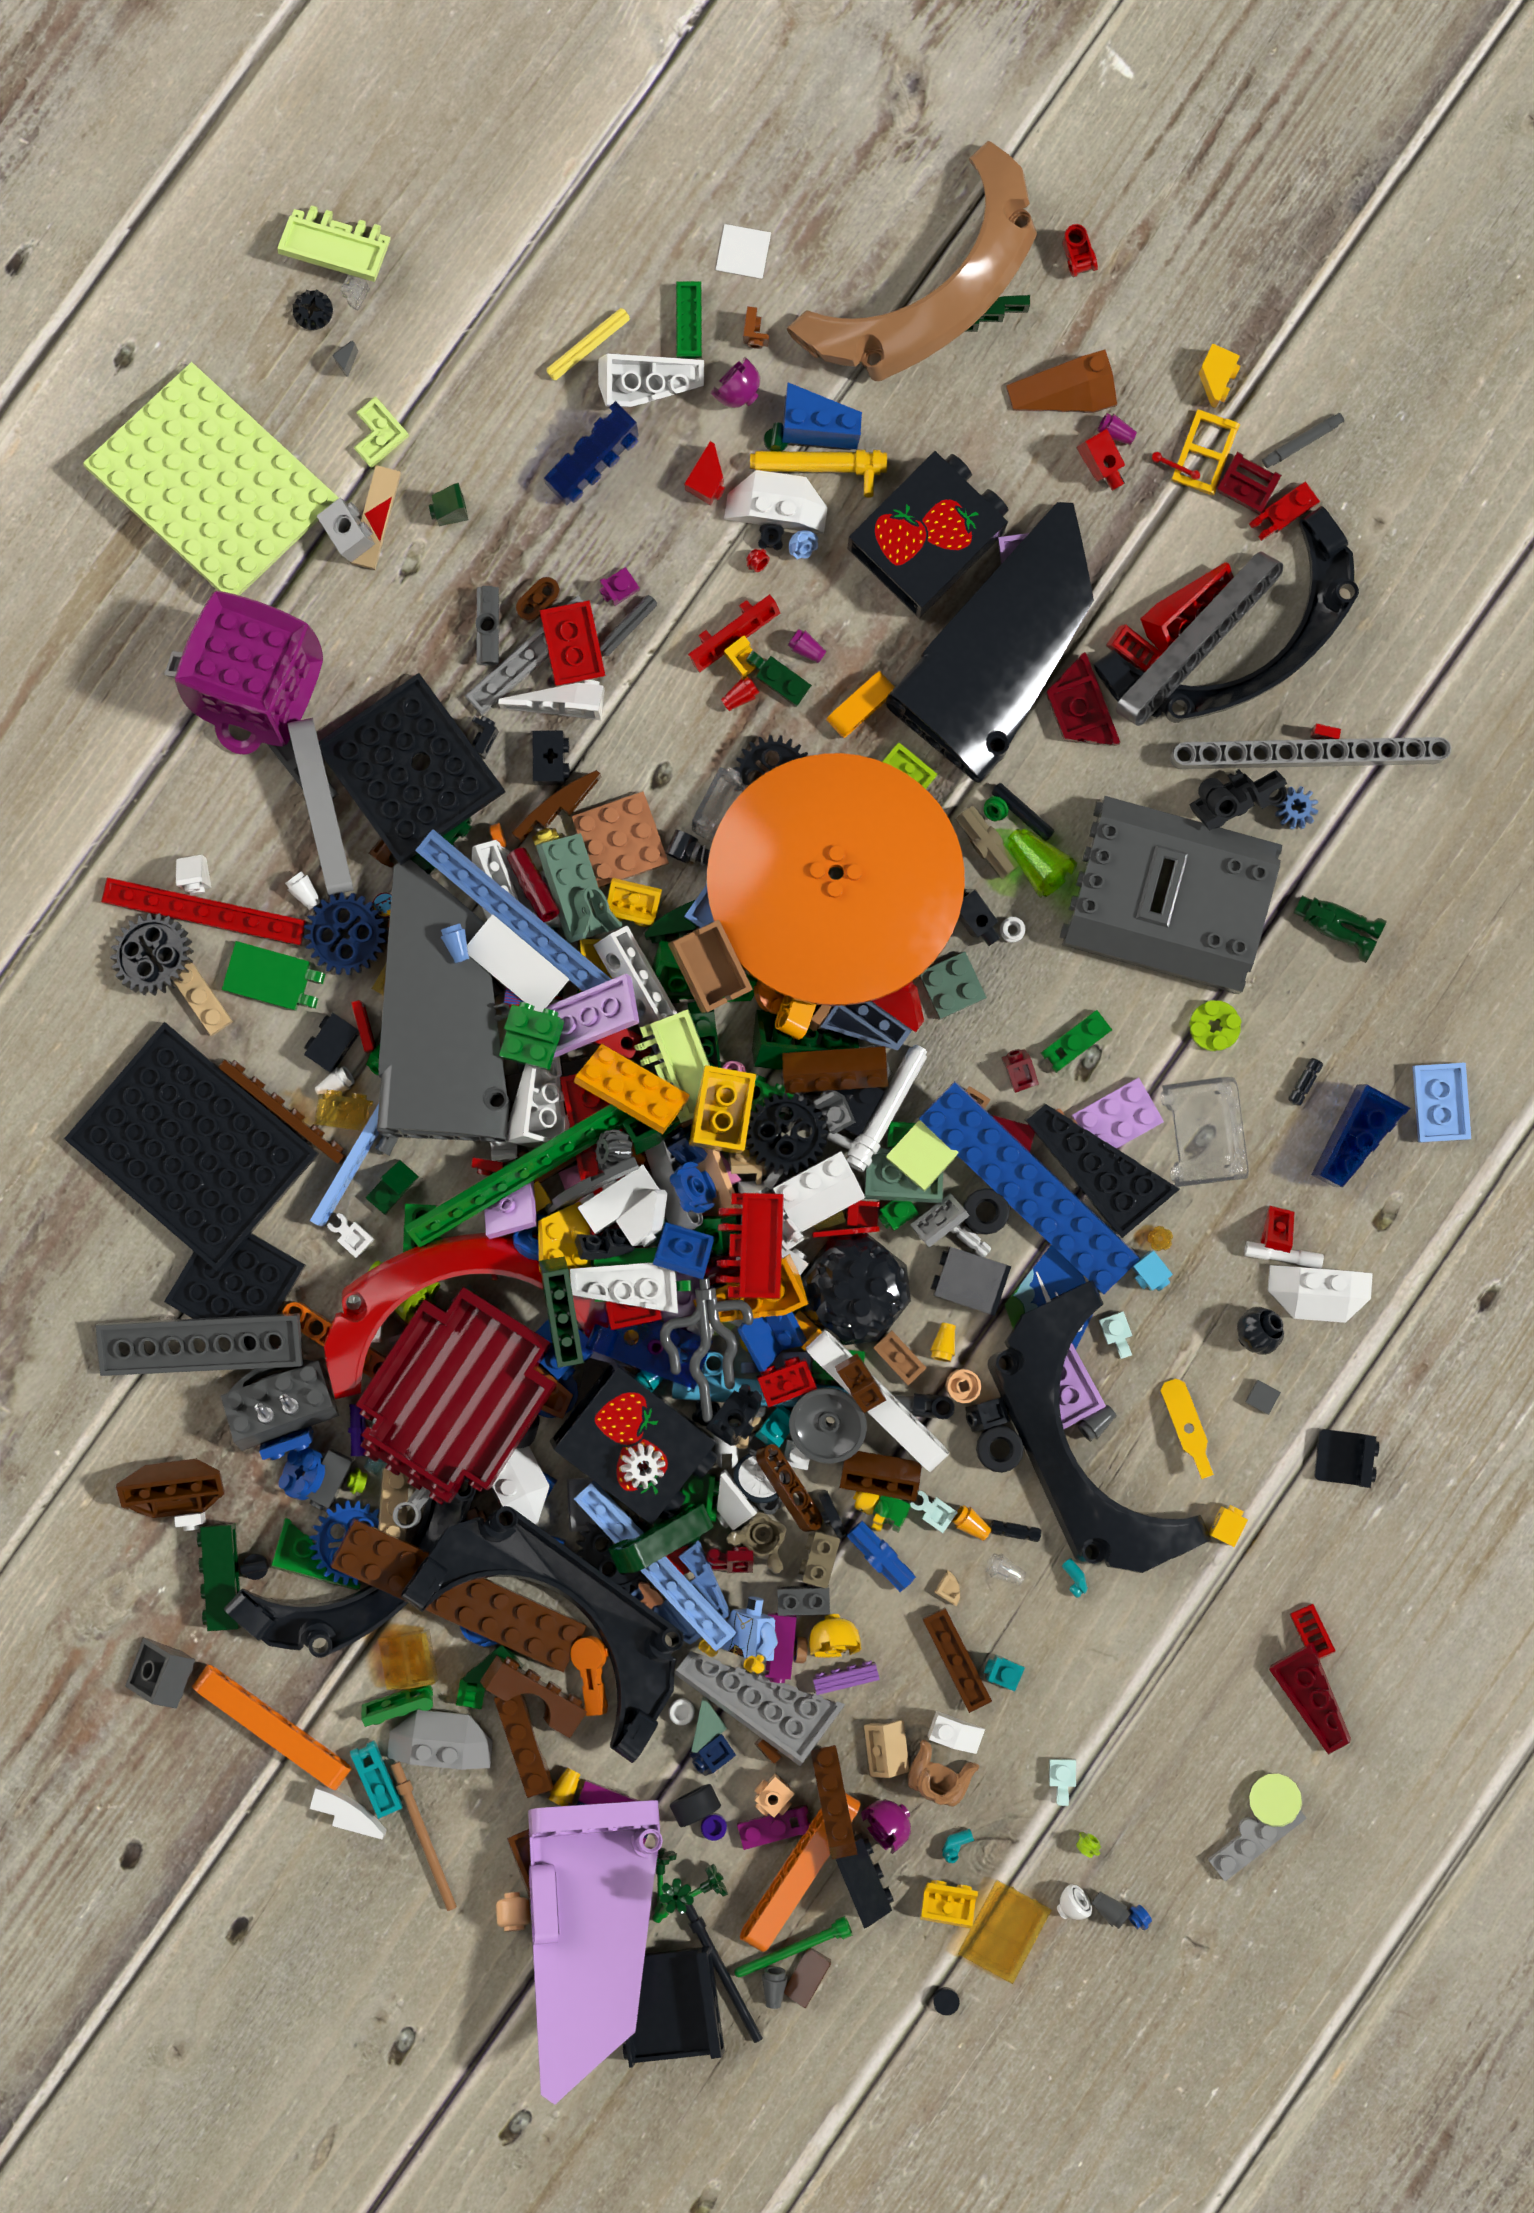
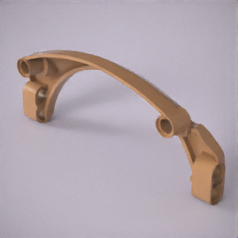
M987 141L969 158V162L977 170L984 186V220L975 245L967 258L953 275L936 290L909 306L868 318H835L806 310L787 327L789 335L815 358L820 356L826 362L843 366L856 367L861 363L865 366L869 377L874 381H883L919 363L952 342L971 327L1003 293L1019 270L1037 236L1031 215L1023 209L1030 202L1022 167L1009 154L991 141Z

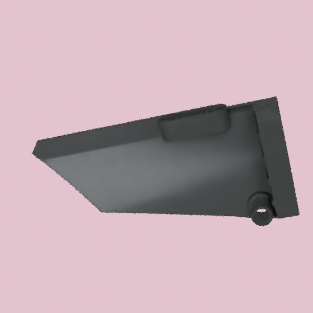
M411 859L402 865L396 864L393 871L379 1054L381 1085L377 1130L382 1136L394 1138L507 1141L508 1115L511 1102L507 1096L502 1057L499 1056L501 1045L498 1022L494 1019L497 1014L496 1009H494L495 998L492 975L470 956V959L455 963L441 939V936H443L442 929L461 924L462 929H465L468 944L485 922ZM501 1096L504 1098V1103L500 1107L492 1106L491 1103L495 1097Z

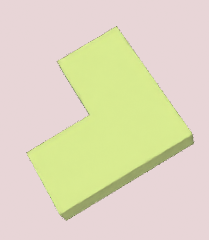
M376 396L356 412L372 431L354 447L355 451L370 468H373L409 437L406 430Z

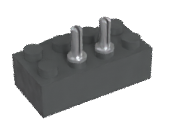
M304 1360V1365L297 1367L257 1368L240 1379L228 1393L221 1395L233 1442L241 1451L339 1416L326 1369L319 1360ZM286 1368H295V1369L290 1370V1371H287V1372H281V1373H277V1374L270 1375V1376H268V1377H265V1378L259 1380L258 1382H256V1383H254V1384H251V1383H253L255 1380L259 1379L260 1377H262V1376H264V1375H266V1374H268V1373H271V1372H273V1371H277V1370H280V1369H286Z

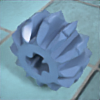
M1302 786L1297 789V792L1293 787H1289L1285 800L1281 804L1276 805L1281 810L1277 811L1275 816L1283 815L1284 819L1281 820L1280 824L1284 825L1289 821V829L1291 830L1296 827V824L1300 829H1304L1306 823L1312 824L1314 822L1311 815L1318 814V810L1312 808V806L1318 803V800L1310 801L1309 797L1312 796L1313 792L1309 791L1304 795V787ZM1295 804L1296 806H1301L1302 809L1298 812L1297 810H1292L1291 807Z

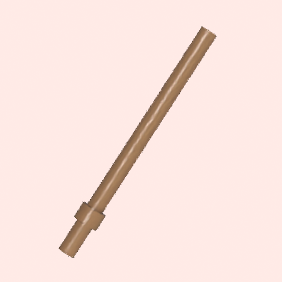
M400 1761L390 1765L397 1782L395 1787L399 1796L402 1795L445 1907L447 1911L453 1910L457 1906L412 1794L414 1789L411 1781L407 1780Z

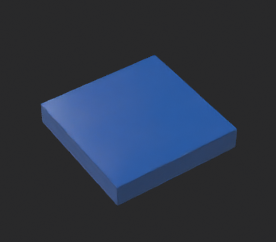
M665 1222L653 1265L703 1279L715 1237Z

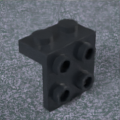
M1328 1429L1320 1430L1314 1471L1315 1479L1371 1488V1482H1375L1377 1474L1376 1467H1373L1374 1457H1378L1379 1442L1376 1441L1377 1436Z

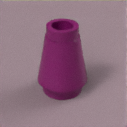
M1108 413L1103 417L1097 430L1100 433L1108 429L1113 440L1127 443L1128 445L1132 444L1137 434V431L1133 430L1132 427L1118 416Z
M798 629L788 643V646L792 648V652L816 663H819L826 653V650L806 630L803 632Z

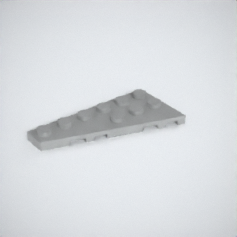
M690 1651L674 1674L799 1766L803 1764L845 1706V1704L837 1701L834 1703L825 1700L823 1696L817 1694L811 1695L799 1691L797 1687L785 1683L770 1682V1678L765 1676H755L739 1667L735 1669L721 1664L718 1660Z

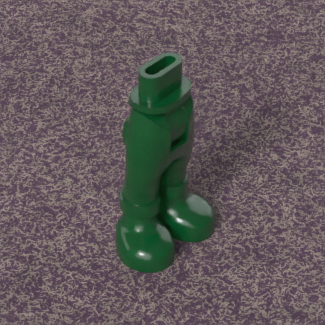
M1303 895L1294 911V914L1304 918L1303 922L1307 921L1319 933L1333 940L1346 943L1352 948L1355 946L1359 951V960L1364 963L1368 961L1377 944L1375 940L1379 939L1387 922L1382 918L1370 921L1367 920V917L1360 916L1336 903L1318 900L1316 897L1312 900ZM1341 923L1349 925L1358 931H1363L1371 938L1361 936L1359 933L1343 927Z

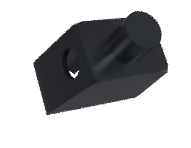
M966 889L958 919L972 937L978 938L981 936L985 943L990 946L1000 939L999 934L993 928L998 921L975 889ZM978 916L981 917V923L979 925L976 924V918Z

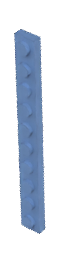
M434 829L415 850L491 915H494L582 991L612 980Z

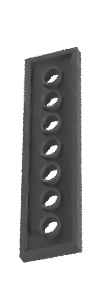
M299 1313L99 1323L96 1325L100 1376L297 1367L304 1365ZM274 1334L280 1337V1347L275 1348L270 1345V1335ZM245 1336H252L255 1339L256 1347L254 1349H249L245 1346ZM220 1337H226L230 1340L231 1347L229 1350H223L219 1346ZM196 1338H200L205 1342L206 1348L204 1351L195 1349L194 1340ZM174 1339L180 1343L181 1348L178 1353L172 1352L169 1349L168 1344L170 1340ZM145 1341L154 1343V1354H149L144 1350ZM120 1342H125L130 1346L129 1355H123L119 1351Z

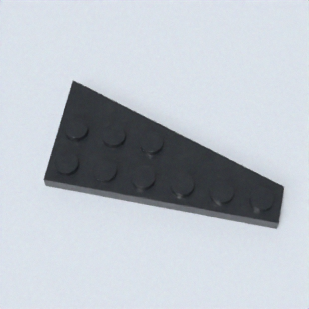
M1045 1103L1024 1119L1120 1238L1127 1235L1180 1190L1177 1186L1163 1179L1155 1172L1144 1167L1136 1160Z

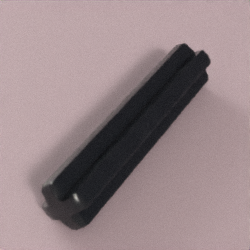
M998 783L991 792L993 796L1003 799L1008 809L1044 841L1050 839L1055 832L1050 825L1002 783Z

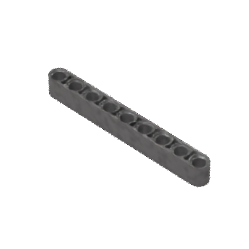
M1261 551L1255 554L1123 695L1116 707L1117 714L1137 726L1146 722L1279 579L1283 572V563Z

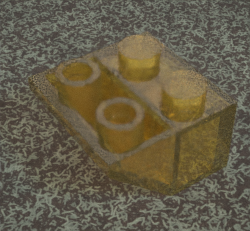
M430 1629L378 1638L387 1690L416 1688L433 1685L438 1681Z

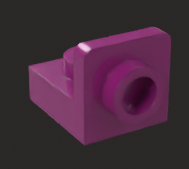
M626 567L605 580L603 578L600 580L602 588L599 589V592L606 602L611 600L614 606L640 590V587Z

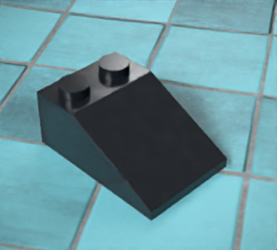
M877 1087L827 1090L837 1091L845 1096L856 1123L846 1127L844 1130L856 1137L862 1133L884 1093L883 1090ZM827 1091L800 1092L795 1094H797V1101L799 1102L806 1097V1106L809 1107L814 1104L815 1100L820 1098L821 1094ZM815 1107L814 1113L821 1112V1110Z

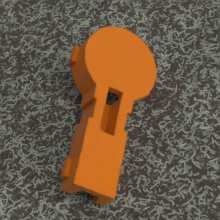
M586 1636L573 1644L570 1653L571 1660L583 1678L584 1686L582 1688L585 1710L587 1711L586 1716L603 1715L608 1711V1701L601 1674H603L602 1667L609 1656L608 1648L598 1637Z

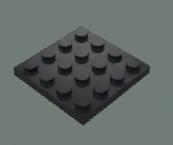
M251 1233L220 1271H216L199 1255L193 1252L164 1302L192 1319L277 1315L306 1264ZM245 1336V1346L249 1349H254L256 1347L255 1339L252 1336Z

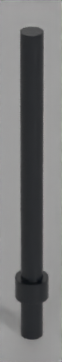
M693 1904L685 1905V1914L690 1921L688 1925L693 1934H697L703 1947L711 1946L713 1967L753 2042H759L763 2037L705 1929L707 1926L702 1916H698Z

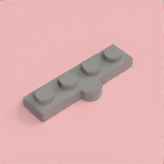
M1300 1810L1293 1822L1283 1827H1271L1260 1820L1256 1821L1254 1818L1245 1817L1238 1825L1241 1835L1231 1840L1209 1857L1208 1860L1223 1880L1227 1881L1307 1818Z

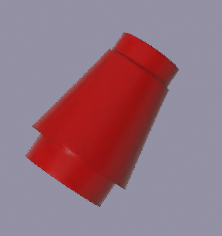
M747 676L745 679L741 678L721 698V701L731 711L756 699L755 696L760 692L750 677Z

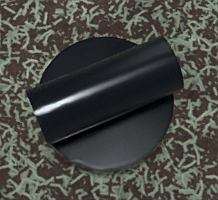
M260 1554L249 1555L244 1560L243 1565H240L241 1574L252 1580L263 1578L269 1569L267 1559Z

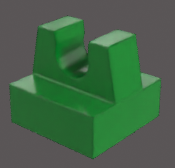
M461 1678L456 1705L482 1709L485 1688L482 1684L465 1683Z

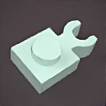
M918 1490V1494L923 1497L922 1504L916 1505L912 1501L909 1504L915 1510L925 1511L921 1518L944 1533L957 1514V1511L937 1497L931 1503L926 1493Z

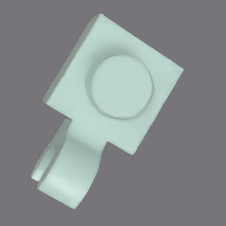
M1124 1311L1098 1320L1107 1345L1115 1342L1121 1359L1131 1356L1132 1353L1125 1338L1132 1336Z
M1049 1759V1786H1057L1056 1800L1058 1806H1069L1068 1787H1076L1075 1759Z

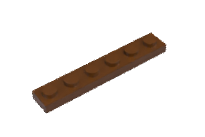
M224 1059L218 1068L334 1162L341 1165L345 1161L347 1156L342 1153L345 1148L335 1140H332L331 1143L323 1137L325 1134L323 1130L315 1124H312L311 1127L303 1121L305 1116L295 1108L291 1111L283 1105L285 1100L275 1092L270 1095L263 1089L266 1085L256 1076L249 1078L243 1072L246 1068L236 1060L230 1062Z

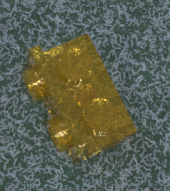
M327 1089L326 1094H318L314 1124L363 1131L368 1122L370 1106H373L374 1101L367 1100V1095L352 1093L351 1098L343 1097L342 1091Z

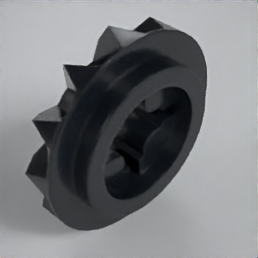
M316 289L315 291L306 290L301 295H297V299L293 303V316L301 327L307 330H318L325 327L332 318L333 306L326 294ZM315 301L316 308L320 309V311H314L310 318L309 311L304 307H311Z

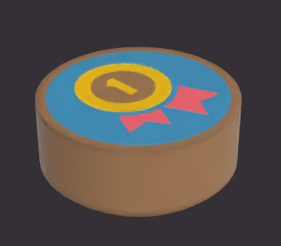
M806 1637L795 1638L794 1663L804 1664L806 1662L808 1650Z

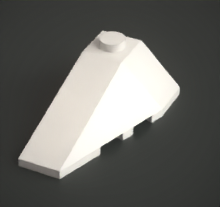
M606 354L598 359V384L605 405L633 407L704 386V360Z
M584 680V683H574L500 698L498 704L500 709L601 720L605 690L604 686L599 685L600 682Z
M559 1056L553 1058L550 1070L525 1064L510 1115L507 1135L508 1142L537 1148L569 1129L568 1115H565L564 1095L560 1083L562 1071Z

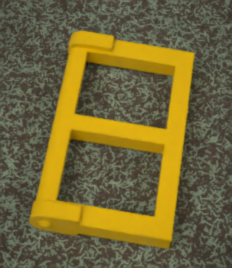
M1197 409L1177 464L1183 466L1188 452L1191 451L1219 461L1211 484L1181 475V471L1175 469L1171 481L1209 495H1214L1240 424ZM1200 420L1230 430L1222 454L1192 443Z

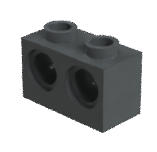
M815 1585L777 1586L778 1616L830 1614L829 1585L827 1588Z

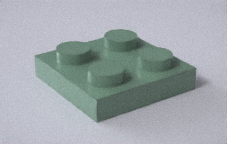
M966 952L934 965L920 975L939 1019L987 998Z

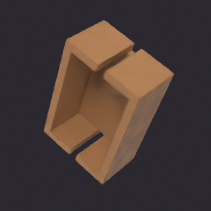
M719 920L713 921L692 933L668 943L701 1013H707L727 1003V1001L753 990Z

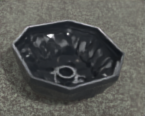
M868 1233L830 1237L800 1275L808 1304L802 1307L803 1314L823 1330L828 1331L842 1345L880 1341L911 1302L907 1265Z

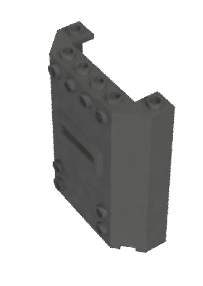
M1104 796L1102 802L1097 801L1093 813L1097 820L1092 823L1089 837H1093L1091 847L1086 846L1082 861L1086 862L1084 872L1079 871L1076 886L1080 887L1077 896H1072L1069 910L1073 911L1072 917L1068 924L1063 923L1059 938L1064 939L1062 946L1235 994L1242 993L1246 985L1247 973L1251 972L1277 880L1281 860L1278 858L1282 852V845L1220 827L1209 831L1202 822ZM1166 858L1175 861L1162 911L1159 914L1150 911L1163 860Z

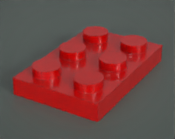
M590 600L539 611L555 686L606 676Z

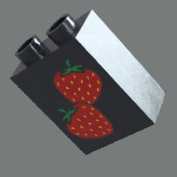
M936 451L849 536L847 547L919 619L995 544L998 537L1005 533L1008 523L1003 517L1009 511L1004 501L990 489H987L980 495L967 482L972 477V472L968 466L954 454H950L944 460Z
M614 1359L550 1439L554 1451L651 1525L659 1515L667 1520L676 1514L686 1497L679 1491L691 1474L697 1479L703 1478L712 1468L718 1457L711 1450L716 1441L707 1431L645 1385ZM639 1443H642L644 1451L648 1445H652L654 1447L653 1453L660 1451L662 1454L658 1460H664L665 1462L664 1467L658 1468L663 1471V1477L655 1475L654 1477L658 1483L654 1485L649 1480L647 1489L643 1488L641 1481L636 1488L633 1487L632 1480L626 1482L624 1479L627 1472L620 1470V1466L628 1464L622 1460V1456L631 1457L628 1448L632 1447L637 1452ZM643 1461V1464L639 1462L637 1465L640 1471H643L642 1468L645 1470L648 1468L646 1461Z

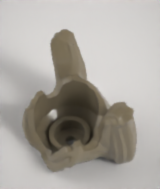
M757 1512L741 1530H732L731 1533H728L726 1539L728 1544L734 1547L742 1544L748 1550H753V1556L767 1560V1567L774 1574H779L783 1570V1564L777 1552L785 1539L787 1531L782 1523L772 1520L763 1512ZM765 1531V1534L761 1535L760 1532Z

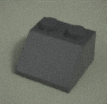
M143 1637L125 1687L151 1704L177 1709L189 1675L192 1672L195 1659L178 1649Z

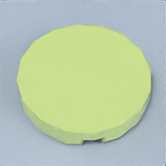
M1267 1774L1259 1778L1252 1786L1249 1795L1250 1807L1255 1817L1271 1827H1283L1293 1822L1302 1807V1796L1296 1783L1289 1777L1281 1774Z

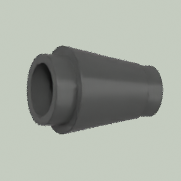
M1106 1405V1407L1082 1419L1078 1428L1087 1440L1092 1441L1102 1435L1117 1415L1110 1406Z
M1101 1891L1091 1903L1111 1927L1114 1925L1118 1929L1131 1914L1126 1909L1128 1906Z
M768 1967L762 1975L766 2007L771 2009L781 2007L788 1979L787 1975H785V1969L781 1967Z

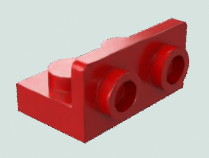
M799 1356L787 1359L784 1361V1366L775 1368V1365L769 1366L765 1371L761 1372V1375L756 1376L768 1408L817 1389L805 1358L799 1359Z

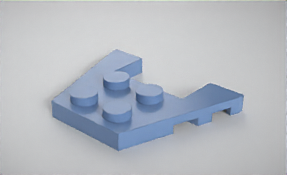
M697 1540L679 1555V1558L695 1576L689 1582L725 1619L729 1616L730 1610L711 1566L707 1562L701 1543ZM635 1588L630 1592L639 1601L644 1598L639 1588ZM667 1599L664 1600L663 1604L652 1608L653 1611L678 1628L684 1636V1641L691 1645L702 1637Z

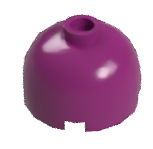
M744 357L743 364L738 361L719 380L723 385L719 389L714 386L711 394L726 407L739 408L744 404L750 406L759 396L756 393L760 386L759 372Z
M883 1799L872 1803L861 1812L862 1820L868 1819V1822L871 1824L867 1828L869 1833L883 1849L891 1848L890 1853L896 1852L909 1839L911 1834V1823L908 1819L910 1813L903 1804L898 1805L893 1801Z

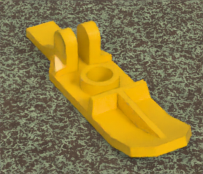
M1179 1379L1165 1382L1160 1392L1181 1446L1186 1453L1193 1457L1201 1479L1210 1477L1214 1474L1206 1456L1208 1440L1186 1384ZM1186 1424H1191L1193 1426L1192 1433H1186L1184 1431V1426Z

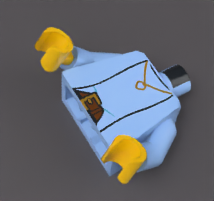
M750 1596L748 1597L747 1608L733 1609L726 1620L736 1631V1634L721 1649L747 1658L743 1664L744 1668L750 1673L754 1671L759 1674L765 1668L762 1663L763 1661L774 1660V1649L778 1644L775 1633L774 1617L762 1613L763 1599ZM705 1639L700 1641L698 1648L702 1652H705L709 1657L717 1655L718 1650L715 1651Z

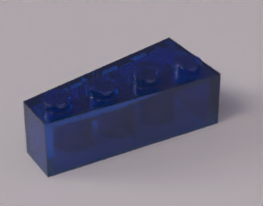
M616 401L609 407L612 412L608 417H600L593 424L592 434L589 437L587 435L582 436L573 448L574 453L572 455L566 453L544 477L545 484L566 506L571 501L573 503L578 501L584 493L583 490L589 484L591 486L594 485L601 478V472L606 467H613L619 461V455L625 449L627 451L632 449L638 442L637 422Z
M1357 1084L1311 1175L1332 1187H1343L1361 1167L1368 1155L1374 1152L1380 1145V1141L1386 1134L1392 1131L1399 1119L1411 1108L1367 1084Z

